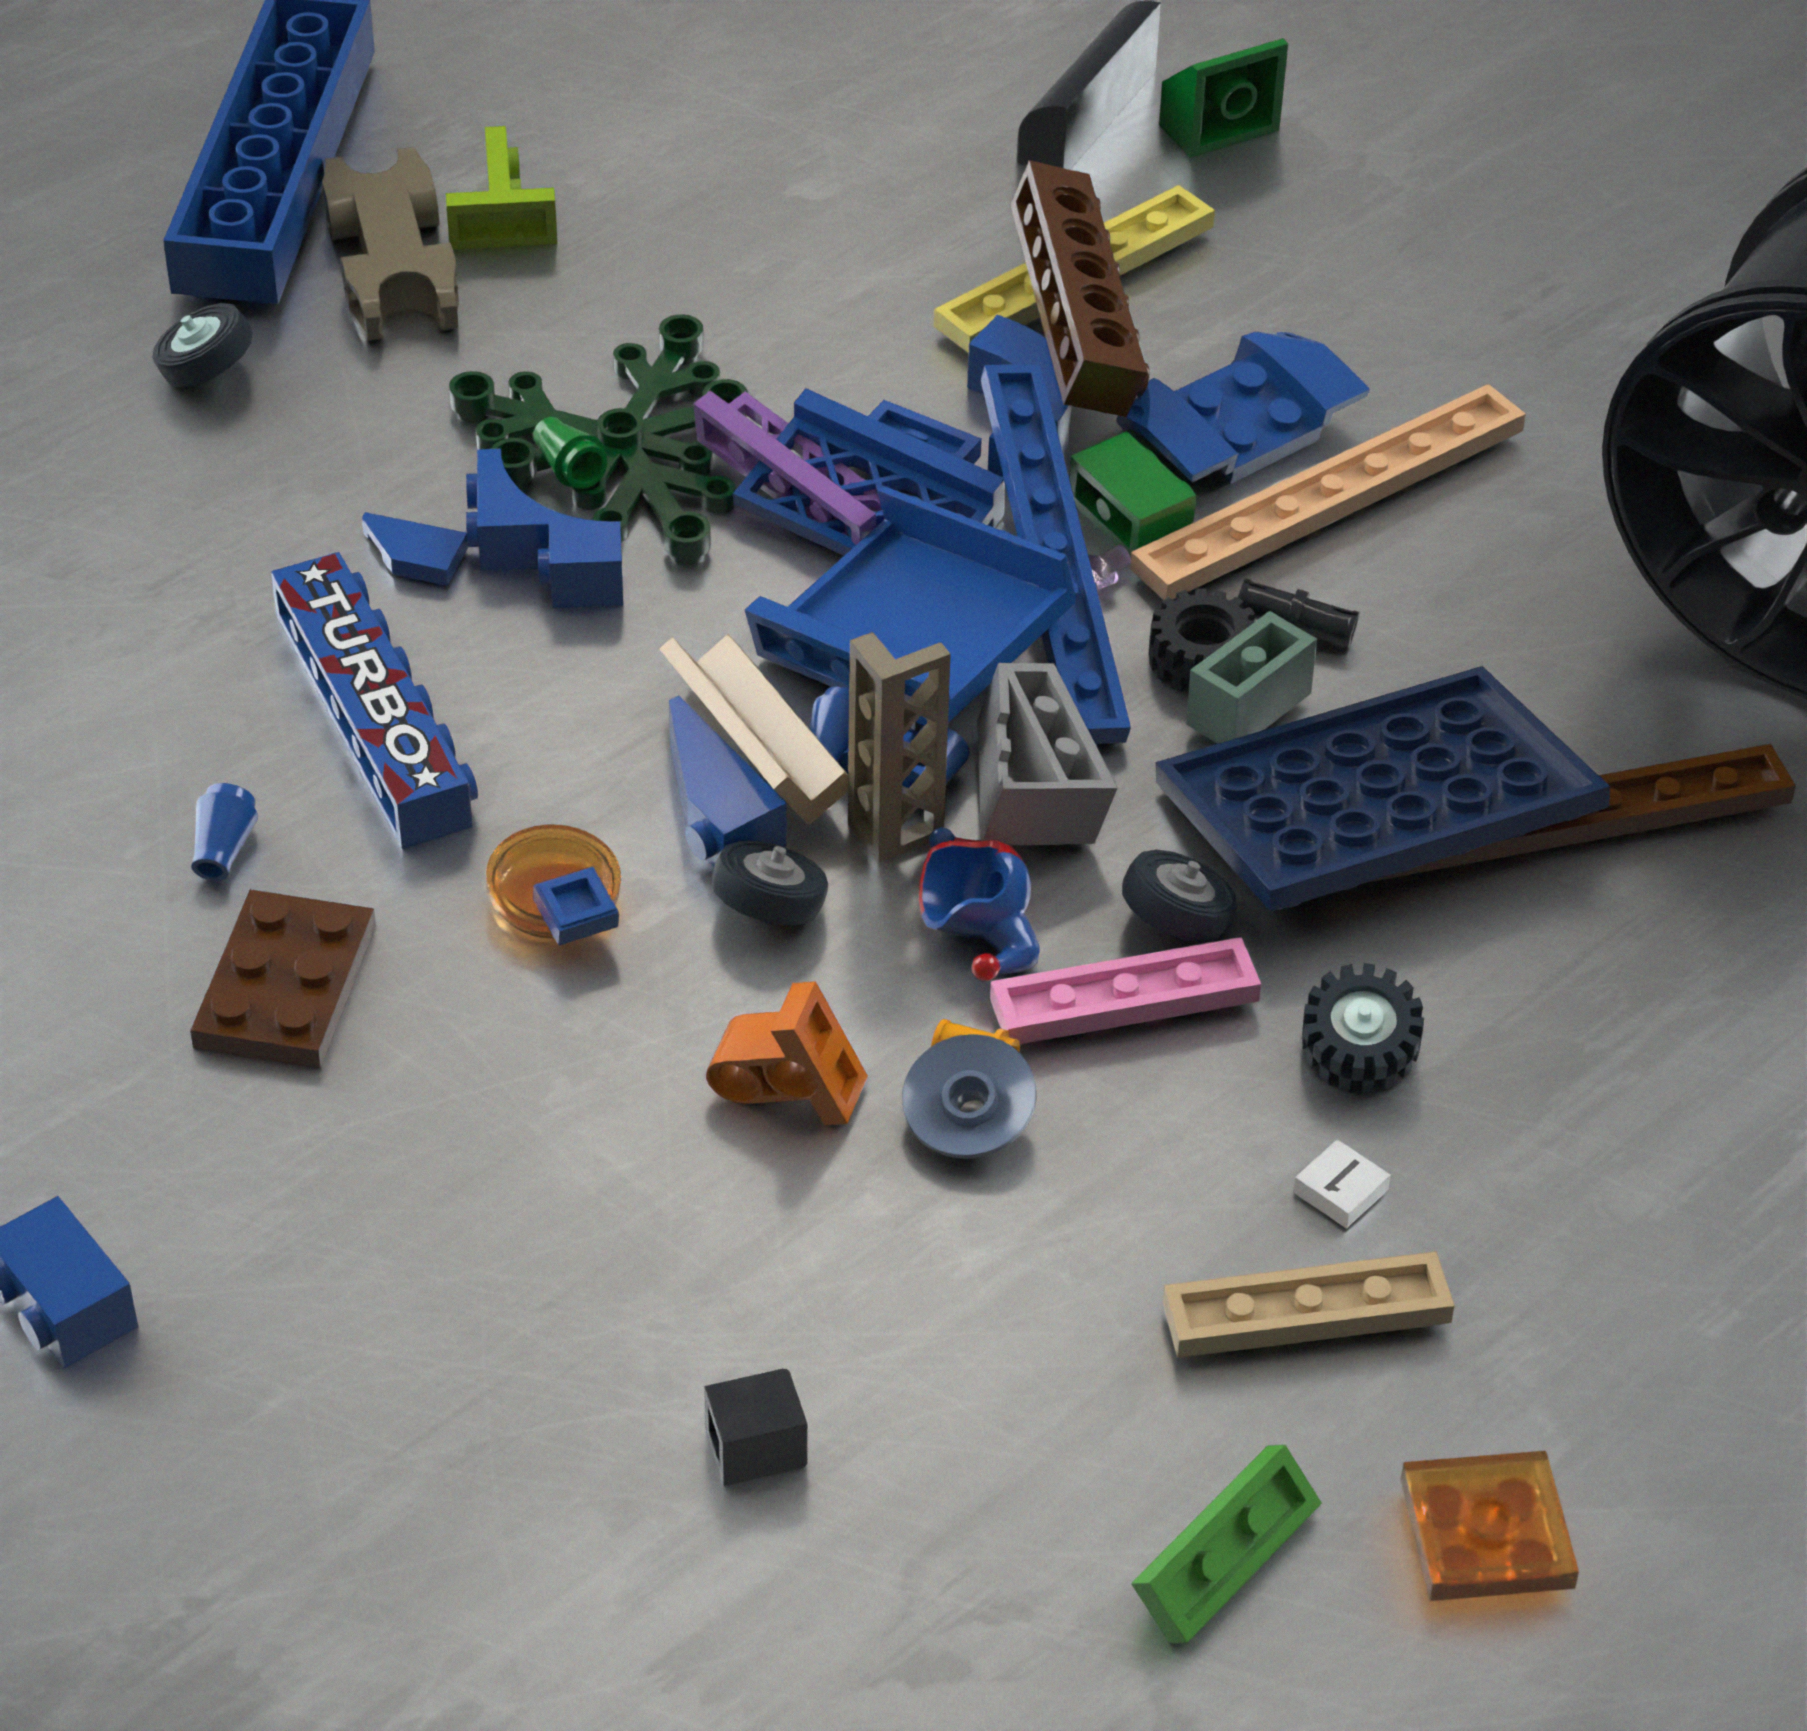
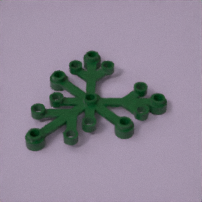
M677 314L665 318L660 323L659 348L661 353L652 367L647 362L645 348L639 344L624 343L614 349L613 367L615 374L624 379H631L637 390L625 408L608 410L601 414L598 420L555 410L543 391L542 378L534 372L522 371L510 377L508 381L509 398L496 395L493 379L482 372L467 371L451 379L449 383L451 409L465 422H481L476 427L477 449H500L504 468L509 478L520 490L526 488L531 483L537 472L551 468L541 449L535 450V447L529 441L518 438L532 434L536 425L541 420L547 417H556L564 424L600 439L605 447L608 459L606 472L600 481L591 487L583 489L571 487L572 501L575 506L584 510H593L603 506L607 500L606 482L621 460L628 472L607 505L596 511L593 516V520L620 521L621 543L629 535L628 516L643 494L663 526L664 548L666 552L679 564H696L704 558L711 547L710 522L705 516L697 512L682 511L669 489L701 497L703 509L713 514L727 513L735 506L733 502L734 482L724 476L708 477L713 470L712 450L700 442L686 443L663 437L696 427L694 405L647 418L661 397L687 390L696 397H702L709 391H712L728 404L746 391L748 393L747 388L742 383L732 379H720V369L716 364L709 361L694 362L704 348L703 324L696 317ZM692 363L688 368L677 371L681 365ZM489 415L495 416V417H499V418H503L502 420H499V419H488V420H485L486 418H488ZM647 455L676 462L679 469L653 463Z

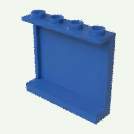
M882 486L878 490L885 520L788 607L762 596L753 601L744 609L757 656L831 687L840 686L849 688L850 640L873 632L895 659L941 642L951 654L949 723L991 683L998 663L1014 662L1076 603L1067 555L1055 549L1046 548L1017 537L1007 531L972 520L960 513H954L922 501L915 496H909ZM929 672L905 680V694L912 696L927 679ZM920 716L916 722L925 726L927 718Z

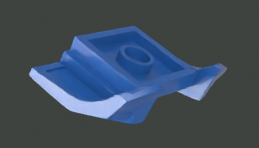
M1252 332L1241 337L1235 358L1230 365L1173 391L1156 378L1149 380L1146 391L1141 397L1135 399L1128 416H1118L1116 423L1124 431L1133 430L1145 437L1191 482L1218 470L1232 484L1318 442L1322 428L1331 423L1333 413L1366 398L1370 388L1323 343L1290 332H1277L1276 334Z

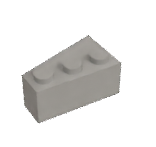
M998 663L977 718L981 841L998 840L1007 845L1095 844L1118 787L1055 664Z

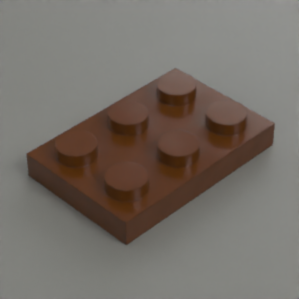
M250 889L191 1027L190 1033L193 1048L321 1068L376 928L374 908Z

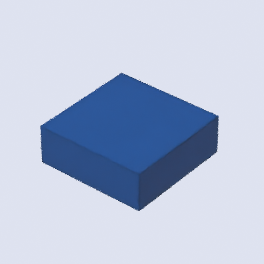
M594 867L533 885V901L558 946L617 928L619 925V911Z

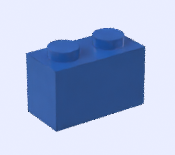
M59 1196L0 1226V1303L5 1305L11 1301L19 1311L18 1318L22 1329L37 1350L47 1346L65 1369L138 1328L130 1283Z

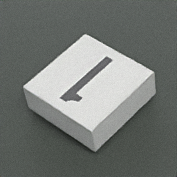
M1337 1139L1295 1177L1293 1193L1347 1229L1389 1190L1391 1174Z

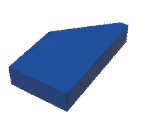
M367 512L362 516L364 535L368 540H373L382 553L383 562L393 575L448 586L468 550L466 532Z

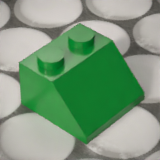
M1282 38L1193 64L1163 80L1159 113L1160 127L1190 158L1280 131L1288 43Z

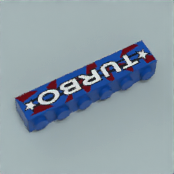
M340 552L271 571L276 616L401 849L473 827L471 801L478 799V789L473 772L467 763L458 764L455 758L454 742L448 727L444 723L436 725L433 719V708L428 692L424 685L415 686L413 684L410 664L404 649L401 646L393 648L391 645L390 632L385 616L381 609H371L368 590L361 573H351Z

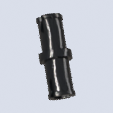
M1248 578L1244 579L1237 597L1244 601L1243 609L1250 607L1253 610L1256 620L1271 611L1313 637L1343 645L1342 647L1348 649L1352 643L1360 616L1359 611H1350L1310 599V592L1297 589L1296 593L1293 594L1253 582Z

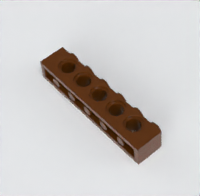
M1029 161L1010 206L1063 405L1127 417L1136 397H1141L1146 391L1150 370L1149 365L1144 362L1139 345V331L1134 327L1129 310V297L1125 295L1119 276V263L1115 262L1110 246V232L1108 229H1105L1100 211V199L1096 197L1090 174Z

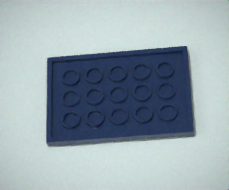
M1483 666L1155 762L1156 783L1270 912L1294 907L1301 902L1340 890H1349L1359 884L1388 875L1407 872L1417 866L1446 857L1462 855L1472 849L1501 840L1520 837L1527 832L1559 822L1575 820L1582 815L1608 808L1610 798V786Z

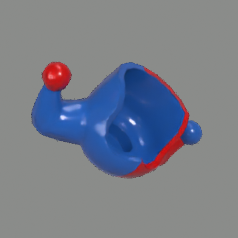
M943 827L932 831L929 838L931 848L924 862L919 882V906L921 917L926 926L956 936L983 939L990 943L998 954L996 956L990 953L979 955L974 958L971 966L973 975L982 982L995 979L998 974L1021 973L1038 964L1040 946L1034 930L1025 915L1031 897V878L1028 868L1018 852L1011 846L998 840L981 841L958 838L954 836L951 830Z

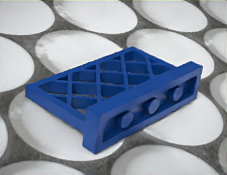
M807 388L804 389L793 403L794 417L776 439L790 450L794 446V439L798 434L820 446L823 457L804 461L815 469L826 467L828 478L851 496H862L864 491L876 489L879 498L878 490L885 486L893 490L903 489L918 496L922 501L954 513H960L967 518L994 528L1004 516V477ZM761 460L758 461L733 493L734 505L843 556L856 546L852 542L851 528L846 525V535L842 534L845 532V523L837 519L818 523L808 518L804 507L810 506V497L805 493L800 494L799 489L794 485L790 487L792 496L769 500L756 494L763 483L770 482L769 474L774 471ZM843 463L847 467H855L868 473L871 480L840 486L834 465ZM882 507L881 511L874 512L876 513V527L885 520Z

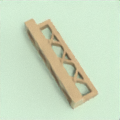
M729 634L697 662L673 637L659 648L772 788L808 825H811L848 792V774Z

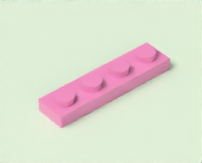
M1242 937L991 981L990 1000L1000 1028L1007 1030L1010 1038L1019 1040L1020 1044L1259 1002L1261 982Z

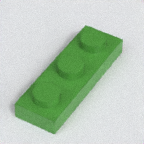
M1285 1444L1266 1446L1131 1583L1169 1643H1188L1322 1504Z

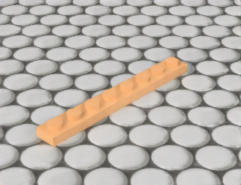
M1487 384L1132 551L1130 570L1163 600L1167 597L1174 599L1178 592L1184 590L1189 592L1522 432L1526 413L1491 385Z

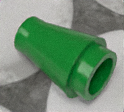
M547 417L536 425L533 432V441L542 450L560 483L567 487L583 489L591 487L600 481L608 465L605 447L600 439L564 424L556 417Z

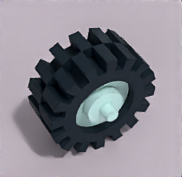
M1364 963L1362 975L1354 974L1352 964L1341 966L1339 980L1335 978L1331 971L1321 977L1320 988L1315 985L1312 987L1308 994V1004H1305L1301 1040L1302 1049H1307V1062L1311 1068L1320 1064L1319 1077L1327 1083L1335 1074L1340 1076L1338 1089L1350 1092L1352 1081H1361V1093H1373L1375 1080H1380L1384 1090L1394 1086L1396 1073L1404 1079L1411 1072L1412 1061L1417 1062L1420 1053L1424 1027V1017H1422L1423 1005L1420 997L1412 999L1414 987L1407 980L1398 987L1395 986L1397 972L1386 968L1382 978L1374 976L1375 964Z

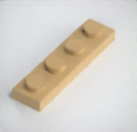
M1437 1251L1164 1285L1162 1301L1177 1358L1452 1323L1455 1307Z

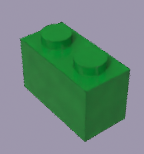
M1127 431L1071 455L1069 480L1076 508L1130 559L1132 551L1194 523L1197 503L1196 494L1185 481L1178 479L1158 460L1151 450L1144 448Z

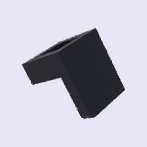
M783 1368L704 1386L705 1429L723 1486L797 1470L807 1465L808 1423L789 1370Z

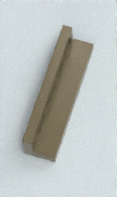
M871 632L850 640L848 825L875 860L881 863L929 844L932 831L936 828H944L951 654L940 642L895 659L877 636ZM929 672L927 679L912 696L905 694V680ZM920 716L927 718V724L911 743L903 740V736ZM919 762L926 765V769L909 789L902 786V782ZM917 808L924 810L923 822L901 830L902 825Z

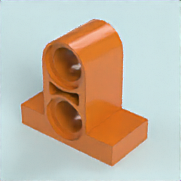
M816 981L792 983L778 1012L742 1014L731 1019L706 1072L708 1085L715 1093L726 1100L743 1104L810 1100L824 1125L848 1124L868 1077Z

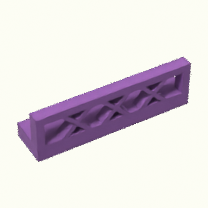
M709 391L694 403L697 441L712 450L715 455L745 477L759 460L774 471L769 474L770 482L763 483L761 489L771 497L777 499L792 496L790 487L794 485L799 489L800 494L805 493L810 497V506L804 507L808 518L818 523L837 519L845 523V532L842 534L846 535V525L851 528L852 542L856 545L876 528V513L873 511H881V504L876 489L864 491L862 496H851L828 478L826 467L815 469L804 461L823 457L820 446L812 440L799 434L794 439V446L791 450L797 452L803 459L777 441V437L788 423L746 391L729 404L712 391ZM745 415H747V416L750 417L752 420H754L756 423H758L760 426H762V429H761L759 426H757L755 423H753L751 420H749L748 418H746ZM843 463L834 465L841 486L866 481Z

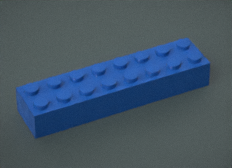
M264 0L163 239L171 294L190 295L197 298L242 300L256 304H279L323 189L322 181L325 173V158L335 157L375 53L370 0Z

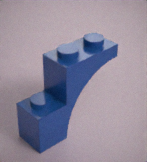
M500 449L477 450V473L466 474L467 508H477V512H466L467 546L479 547L480 570L538 569L539 584H551L552 608L624 605L620 521L587 520L551 510L532 500L513 483L504 468Z

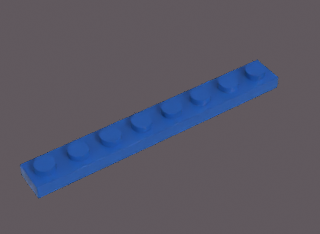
M1041 364L985 365L981 384L1017 536L1067 555L1076 603L1041 635L1047 662L1055 664L1094 743H1126L1131 725Z

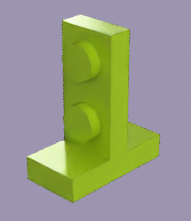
M506 126L485 127L489 191L445 193L448 235L452 249L558 244L554 187L521 189L518 147H507Z

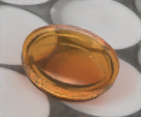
M538 825L525 828L510 835L495 848L486 868V891L495 910L511 926L535 937L555 939L533 901V885L594 867L612 901L616 904L621 888V870L612 850L593 834L566 825Z

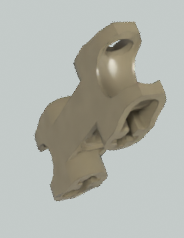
M414 147L397 149V163L390 169L378 173H360L352 170L345 163L343 157L340 156L325 158V173L322 184L326 204V222L331 240L358 237L362 250L361 255L340 257V264L350 317L367 341L383 339L382 330L384 322L392 315L404 311H420L432 316L439 329L442 330L459 328L457 313L459 306L458 284L456 281L457 265L451 243L423 246L419 229L437 227L440 222L437 196L430 168L422 160Z

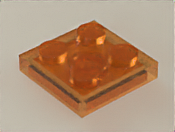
M1546 1450L1403 1462L1400 1480L1429 1601L1575 1589L1579 1569Z

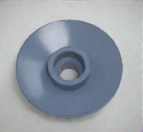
M978 1034L951 1037L927 1049L911 1066L902 1089L903 1111L907 1124L913 1134L931 1150L945 1156L963 1159L988 1156L1014 1142L1031 1121L1037 1100L1034 1075L1025 1058L1006 1042L994 1037ZM976 1100L984 1104L982 1108L974 1112L961 1111L962 1106L968 1101Z

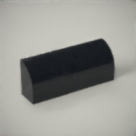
M1137 1L1124 7L1058 79L1020 124L1017 139V163L1027 166L1029 161L1072 169L1155 74L1161 3Z

